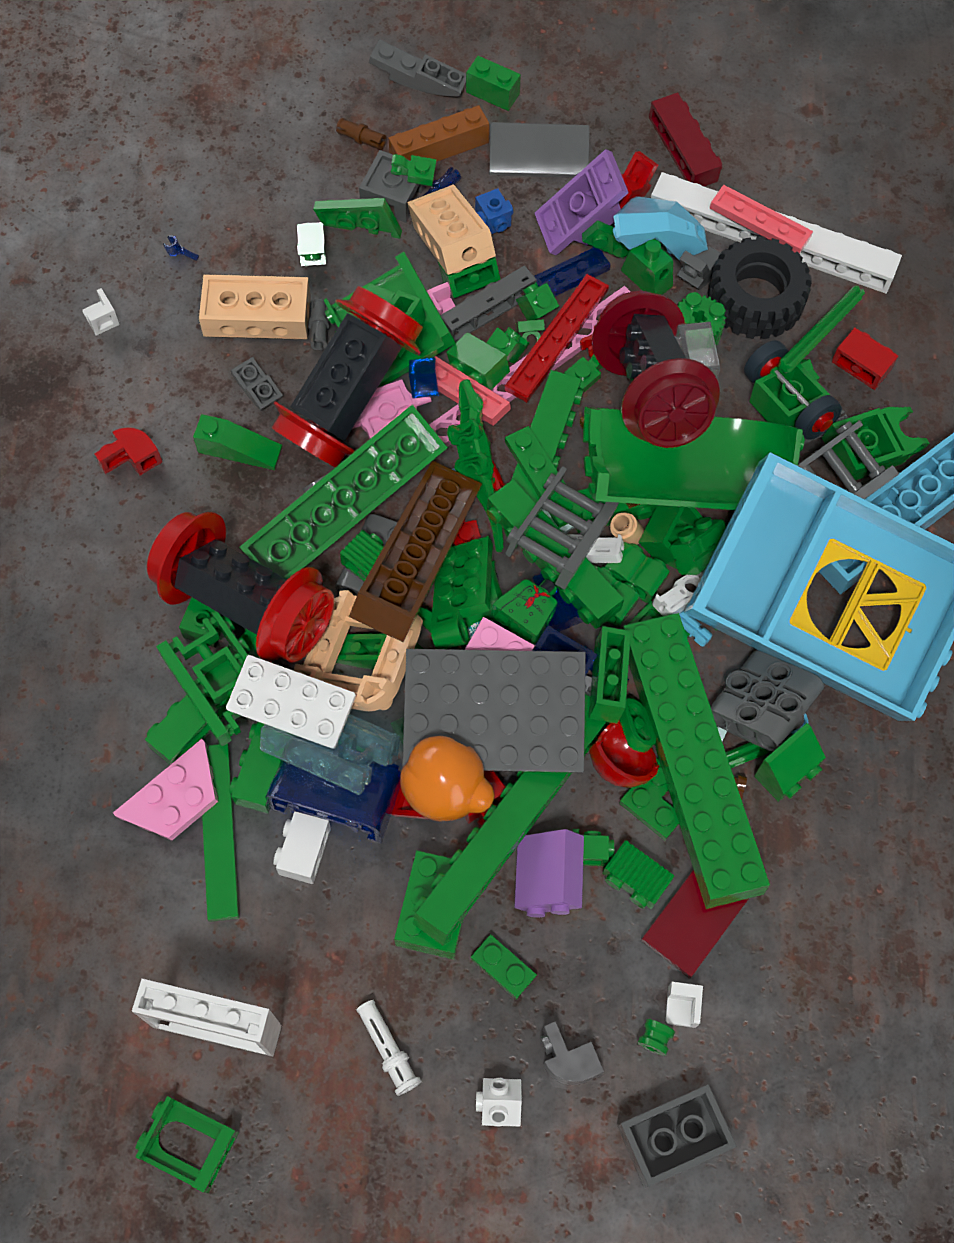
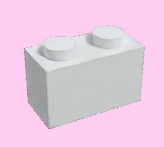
M294 811L292 820L287 819L284 826L283 836L286 839L283 848L278 847L273 864L277 865L276 869L279 875L314 884L331 830L329 820Z

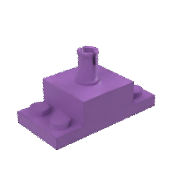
M605 149L535 212L549 253L559 254L574 240L588 245L582 242V233L597 220L608 225L614 224V215L621 209L618 202L629 192L611 151Z

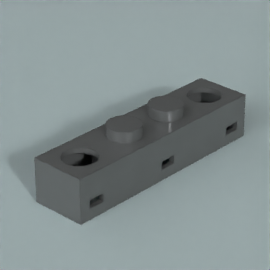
M525 265L501 280L488 284L484 290L475 295L468 296L462 303L441 315L455 342L461 339L467 332H474L518 305L516 299L522 296L523 289L536 283L537 280Z

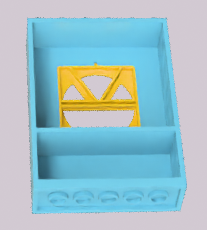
M769 453L758 463L684 613L761 652L817 675L824 684L898 721H915L916 717L920 718L926 709L927 703L924 701L929 691L933 692L939 682L940 677L937 674L941 666H945L952 655L950 648L954 642V544ZM844 559L867 562L829 640L816 628L810 618L807 608L808 588L816 573L832 562ZM878 569L891 579L897 589L896 593L867 594ZM901 605L898 624L887 639L882 640L860 606ZM853 620H855L869 641L870 647L849 648L841 645Z

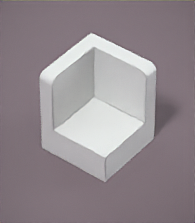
M102 288L97 290L100 302L83 309V314L95 335H99L119 325L115 311Z
M679 982L670 983L667 993L666 1024L696 1028L700 1024L703 986Z

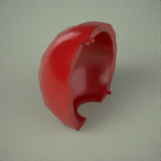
M620 720L617 724L609 723L589 749L595 770L604 780L615 786L636 787L646 784L657 775L659 765H657L656 755L652 747L647 752L633 750L627 743Z

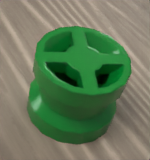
M647 1019L644 1025L645 1033L639 1037L638 1045L658 1055L666 1056L669 1050L667 1047L668 1041L674 1037L675 1031L665 1024Z

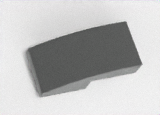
M253 357L231 370L233 378L260 411L283 397L268 374L265 375Z

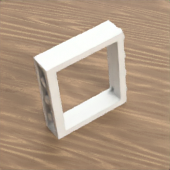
M141 979L132 1008L134 1014L153 1028L272 1057L274 1056L282 1026L270 1009L146 979ZM160 1020L170 1022L169 1026L159 1024Z

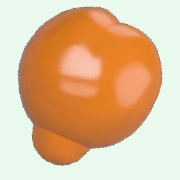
M433 736L421 740L413 748L408 762L401 770L400 783L402 792L411 807L425 818L439 822L461 819L469 813H482L489 809L494 801V791L492 785L484 778V766L479 755L471 746L467 747L450 737Z

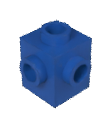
M498 188L475 197V211L489 227L491 234L502 232L511 226L513 207L509 200L504 199Z

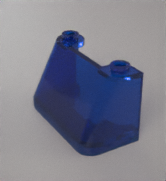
M300 737L299 739L292 740L268 788L265 798L270 810L284 814L286 808L289 807L291 813L299 811L352 827V831L356 833L360 830L368 834V840L382 844L401 786V771L395 763L383 761L381 764L321 746Z

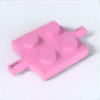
M403 380L381 386L376 389L352 429L361 426L366 431L370 440L409 406L413 405L417 409L418 406L431 403L430 395L427 391L413 397L407 391Z

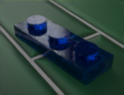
M593 247L534 277L537 279L538 286L547 283L555 297L578 286L586 274L595 278L609 271L611 264L600 249Z

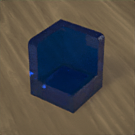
M435 357L409 360V380L412 399L439 396Z

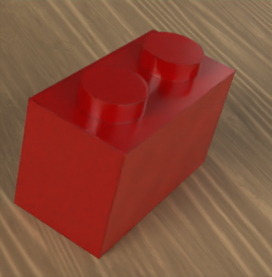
M854 328L837 348L832 363L873 390H876L893 369L899 355L895 354L889 347L883 346L872 339L869 334Z

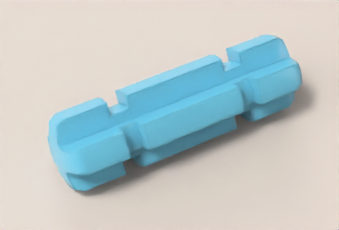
M685 610L679 613L683 627L690 634V637L694 636L695 642L700 646H705L711 640L712 633L705 627L702 629L700 627L701 624L696 619L684 613Z

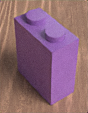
M563 829L526 835L517 847L516 909L526 911L529 917H545V912L566 915L569 914L571 909L582 908L584 836Z

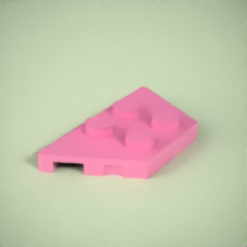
M203 739L198 741L114 811L113 814L123 821L125 820L142 829L157 833L169 840L175 839L218 802L216 788L213 785L214 776L212 766L209 764L207 753L209 749Z

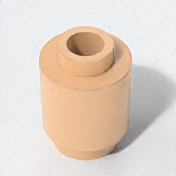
M626 512L619 513L613 517L610 524L611 533L616 538H618L619 534L622 536L623 542L639 544L638 542L644 529L632 514Z

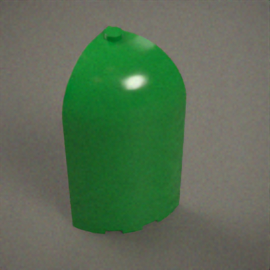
M585 407L583 442L589 445V456L584 457L585 476H589L592 479L588 489L595 501L735 510L758 463L767 454L772 453L798 466L800 451L804 447L803 429L772 422L714 416L709 428L696 440L683 446L664 448L634 436L627 429L623 421L621 409Z

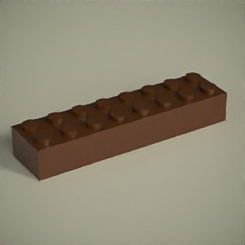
M432 460L360 588L350 612V618L404 642L472 508L482 483Z

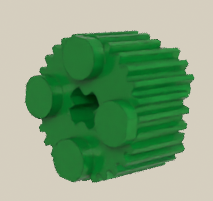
M689 293L686 299L683 298L682 302H678V307L685 320V335L680 348L684 351V354L688 352L691 355L698 351L703 353V350L707 352L709 349L716 348L722 336L726 317L723 304L716 302L715 299L711 300V297L706 298V295L701 297L699 293Z

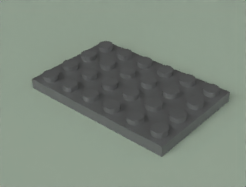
M406 649L403 767L408 762L413 748L421 740L433 736H447L467 747L471 746L479 755L484 771L584 773L585 652Z

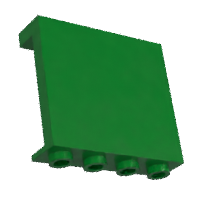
M405 252L395 256L399 263L398 266L364 285L362 288L366 289L369 284L395 293L400 290L422 299L426 319L421 325L423 329L415 341L421 354L416 355L405 350L401 358L396 356L377 388L387 385L456 344ZM353 293L344 297L342 300H349ZM325 298L324 302L328 309L324 312L332 325L336 323L337 327H339L348 312L336 303L332 305Z

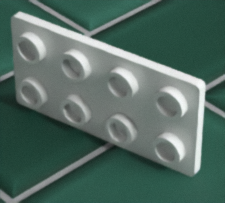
M248 655L226 709L235 714L335 749L356 694Z

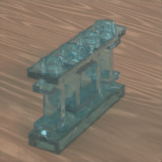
M349 714L337 743L339 746L335 750L267 724L261 728L260 750L360 795L364 791L365 784L368 785L371 782L372 767L369 765L373 761L387 766L388 764L392 765L398 759L400 736Z

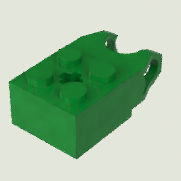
M911 407L877 408L832 423L822 437L826 445L839 436L836 430L850 421L854 425L861 421L863 425L854 432L879 466L883 465L885 469L892 465L894 467L902 465L912 455L924 450L930 444L927 438L908 437L901 431L899 423L908 419L909 415L913 413ZM845 438L832 447L855 480L871 474Z

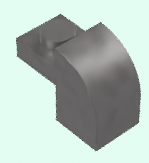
M556 1022L544 1026V1035L540 1037L546 1054L552 1053L554 1058L545 1061L543 1065L552 1078L563 1084L578 1085L597 1078L604 1073L592 1042L568 1051Z

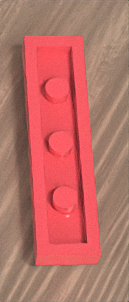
M725 185L721 187L710 204V209L755 233L769 240H772V238L778 239L779 243L783 245L787 243L793 247L792 251L794 253H801L813 233L812 230Z
M437 356L432 357L414 369L415 376L456 403L459 402L460 382L465 379L470 380L474 391L483 398L482 419L492 426L511 409L509 401Z

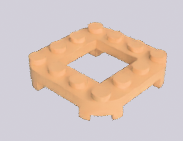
M348 590L339 591L340 596L334 598L333 613L323 636L307 654L304 664H295L294 671L354 692L356 698L351 709L368 712L379 709L387 710L391 707L393 698L396 696L406 672V649L415 648L423 620L417 615L404 642L388 635L386 636L371 676L364 675L363 678L332 674L350 626L373 629L349 617L357 596H354Z

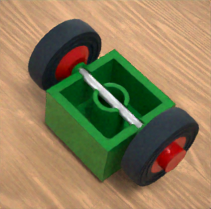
M773 340L767 342L750 356L744 367L746 377L754 384L749 402L767 422L803 429L802 434L806 440H812L821 436L830 428L832 423L838 420L842 412L841 404L800 363L790 373L780 370L778 364L789 351L780 341Z

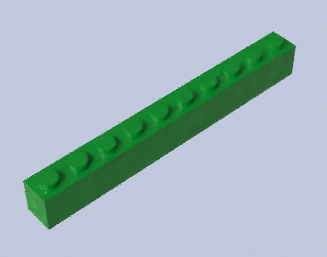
M585 694L584 757L595 739L609 724V722L589 719L590 696ZM519 771L517 782L514 785L510 782L502 792L500 797L503 800L498 806L493 804L485 814L484 820L486 822L481 828L476 826L466 840L469 844L464 851L458 849L449 862L451 868L446 874L440 872L431 885V888L434 890L428 898L423 895L413 908L415 912L413 925L444 946L572 773Z

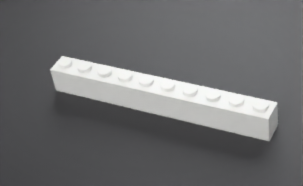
M661 173L651 198L677 201L706 231L741 243L742 239L751 237L754 240L758 236L763 237L710 209L711 201L719 191L680 179L674 175ZM779 213L813 231L810 240L800 253L803 257L802 263L806 262L809 267L887 294L902 255L871 245L868 242L845 236L842 233L822 228L819 225L799 220L793 216Z

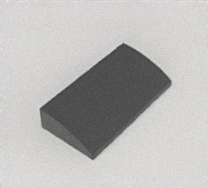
M491 122L489 175L574 178L589 164V125Z

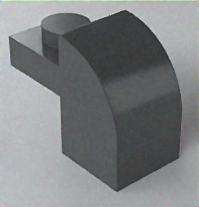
M707 245L708 250L696 255H692L685 250L680 257L683 267L677 276L698 289H702L710 281L715 262L721 254L709 245Z

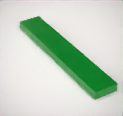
M228 743L224 746L220 744L209 745V750L207 751L209 764L213 770V785L216 788L218 802L202 815L207 920L209 922L239 919L232 794L229 793L231 768Z

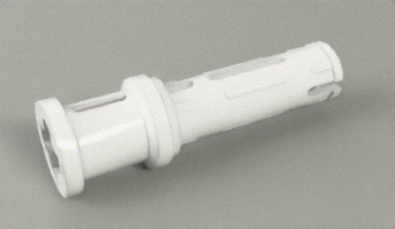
M374 1000L359 1006L356 1010L360 1014L384 1060L382 1068L384 1072H388L397 1088L395 1090L396 1095H403L422 1082L420 1077L414 1075L407 1061L409 1059L407 1053H404V1051L400 1052Z

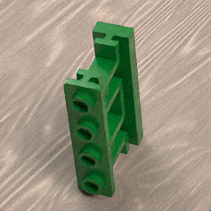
M214 611L212 612L213 617L202 620L208 633L184 647L176 636L172 639L171 643L168 644L165 640L156 647L160 656L220 745L224 746L232 741V735L241 733L239 726L235 722V719L241 715L226 711L223 715L228 725L224 726L206 698L210 696L215 705L230 698L237 679L215 692L204 674L228 660L239 676L246 657L251 651L242 637L237 639L232 633L235 628L230 619L225 616L221 617L218 612ZM218 627L234 649L236 652L234 656L227 646L215 654L210 650L208 646L220 640L215 628ZM180 652L185 661L197 653L200 654L204 661L192 668L197 677L196 680L193 681L175 653Z

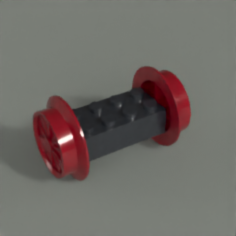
M632 291L618 296L602 311L592 335L594 355L606 370L617 375L627 376L631 381L622 400L621 413L627 429L634 436L664 448L686 445L700 437L709 428L714 419L720 396L718 380L710 368L696 360L686 359L680 346L685 335V320L677 304L660 294L647 291Z

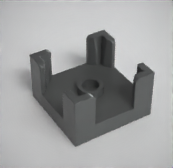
M379 150L359 187L360 199L385 198L389 205L394 206L395 218L407 223L410 217L407 202L411 201L417 188L418 192L422 194L426 185L407 182V175L392 174L391 163L393 154Z

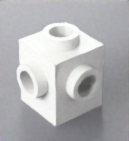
M483 1078V1092L476 1091V1111L482 1112V1125L520 1126L522 1104L521 1079Z

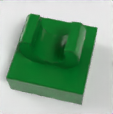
M544 319L515 323L516 332L523 333L522 337L526 340L527 336L532 334L537 342L541 337L538 331L545 330Z

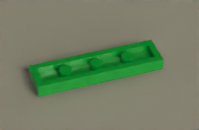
M527 426L506 436L505 444L535 492L541 498L546 491L543 487L551 473L557 475L558 471L531 428ZM557 492L553 494L550 499L551 501L578 517H583V510L579 505ZM549 513L558 528L568 524Z

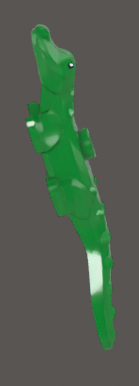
M465 379L459 384L458 406L461 412L460 425H450L447 436L451 444L457 446L459 459L456 460L454 466L456 472L482 483L477 498L487 514L488 497L496 492L493 485L495 482L493 477L494 464L492 463L490 441L483 429V398L474 391L470 380ZM489 518L495 549L497 552H502L504 544L503 528L499 523L495 524Z

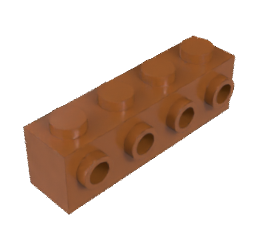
M479 105L467 108L456 114L442 117L439 120L422 124L411 130L388 137L389 153L402 155L410 161L411 155L437 159L436 162L488 144L489 121Z

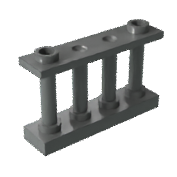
M850 421L836 430L839 436L798 464V467L816 475L809 463L823 455L847 487V491L862 499H866L899 475L893 465L887 469L883 465L880 467L854 431L863 425L861 421L854 425ZM844 438L871 473L869 476L872 480L865 485L855 481L832 449L834 445Z
M562 466L557 475L551 473L543 487L546 491L520 528L514 526L506 539V542L510 543L505 555L511 557L519 545L556 567V571L560 575L555 584L565 590L613 516L619 503L606 502L603 504L600 502L598 504L562 483L561 481L567 471V468ZM557 492L593 513L592 517L595 520L593 522L589 519L585 521L550 499ZM544 509L580 530V534L584 537L582 540L579 538L573 539L539 519L538 516ZM531 527L569 549L568 553L572 554L571 557L567 558L564 556L562 558L526 537V533Z

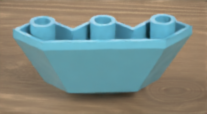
M636 196L614 215V236L618 242H622L629 250L654 238L662 242L666 246L667 251L670 254L673 253L679 260L685 250L692 255L708 250L704 227L677 201Z

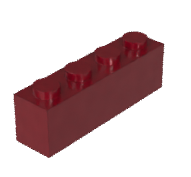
M678 92L651 101L649 119L684 179L700 184L703 187L718 182L720 171L722 170L721 159L715 155L709 139L704 137L700 130L699 122L689 112L687 102L682 100Z

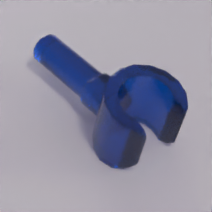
M174 235L167 237L171 245L163 243L166 252L170 256L181 254L195 261L199 259L198 254L180 246Z

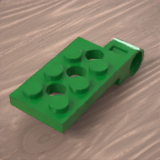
M489 536L473 539L467 543L451 547L435 579L431 636L436 649L448 650L468 644L469 633L463 618L490 611L493 543Z

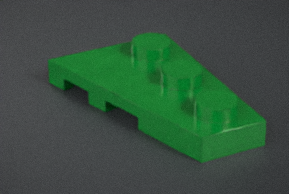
M385 198L315 201L313 210L324 226L354 230L355 227L368 229L370 234L378 235L379 231L391 233L393 238H401L402 229Z

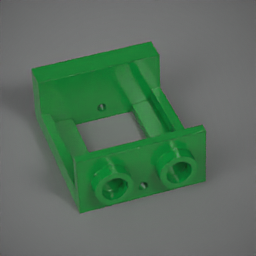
M167 1096L164 1102L160 1101L155 1107L151 1117L154 1122L148 1132L144 1131L135 1147L138 1150L135 1157L186 1182L197 1190L209 1194L239 1132ZM176 1121L181 1122L216 1140L201 1170L177 1159L162 1149L159 1136L167 1124Z

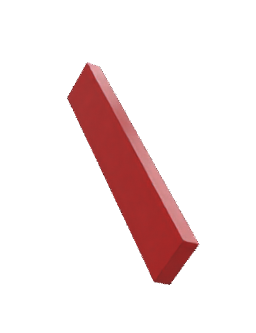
M586 274L506 383V392L526 403L529 401L608 292V284Z

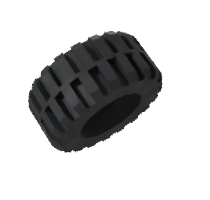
M758 236L754 240L749 237L742 239L741 243L738 241L729 245L728 249L721 252L712 271L708 287V298L711 297V300L715 299L716 302L723 304L726 317L724 327L726 329L730 327L733 329V333L740 335V333L745 334L746 338L754 339L755 336H760V339H768L772 334L774 337L782 335L784 330H790L794 327L796 321H799L811 291L812 278L809 274L810 269L807 263H802L803 257L798 252L794 253L792 251L793 247L787 243L785 245L780 244L778 239L766 240L765 237ZM747 278L763 279L773 284L778 289L780 295L772 298H758L745 292L738 282Z

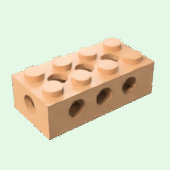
M454 184L407 202L414 229L448 275L461 272L469 266L484 263L496 256L489 227Z
M204 275L199 322L203 336L308 339L311 300L308 277Z

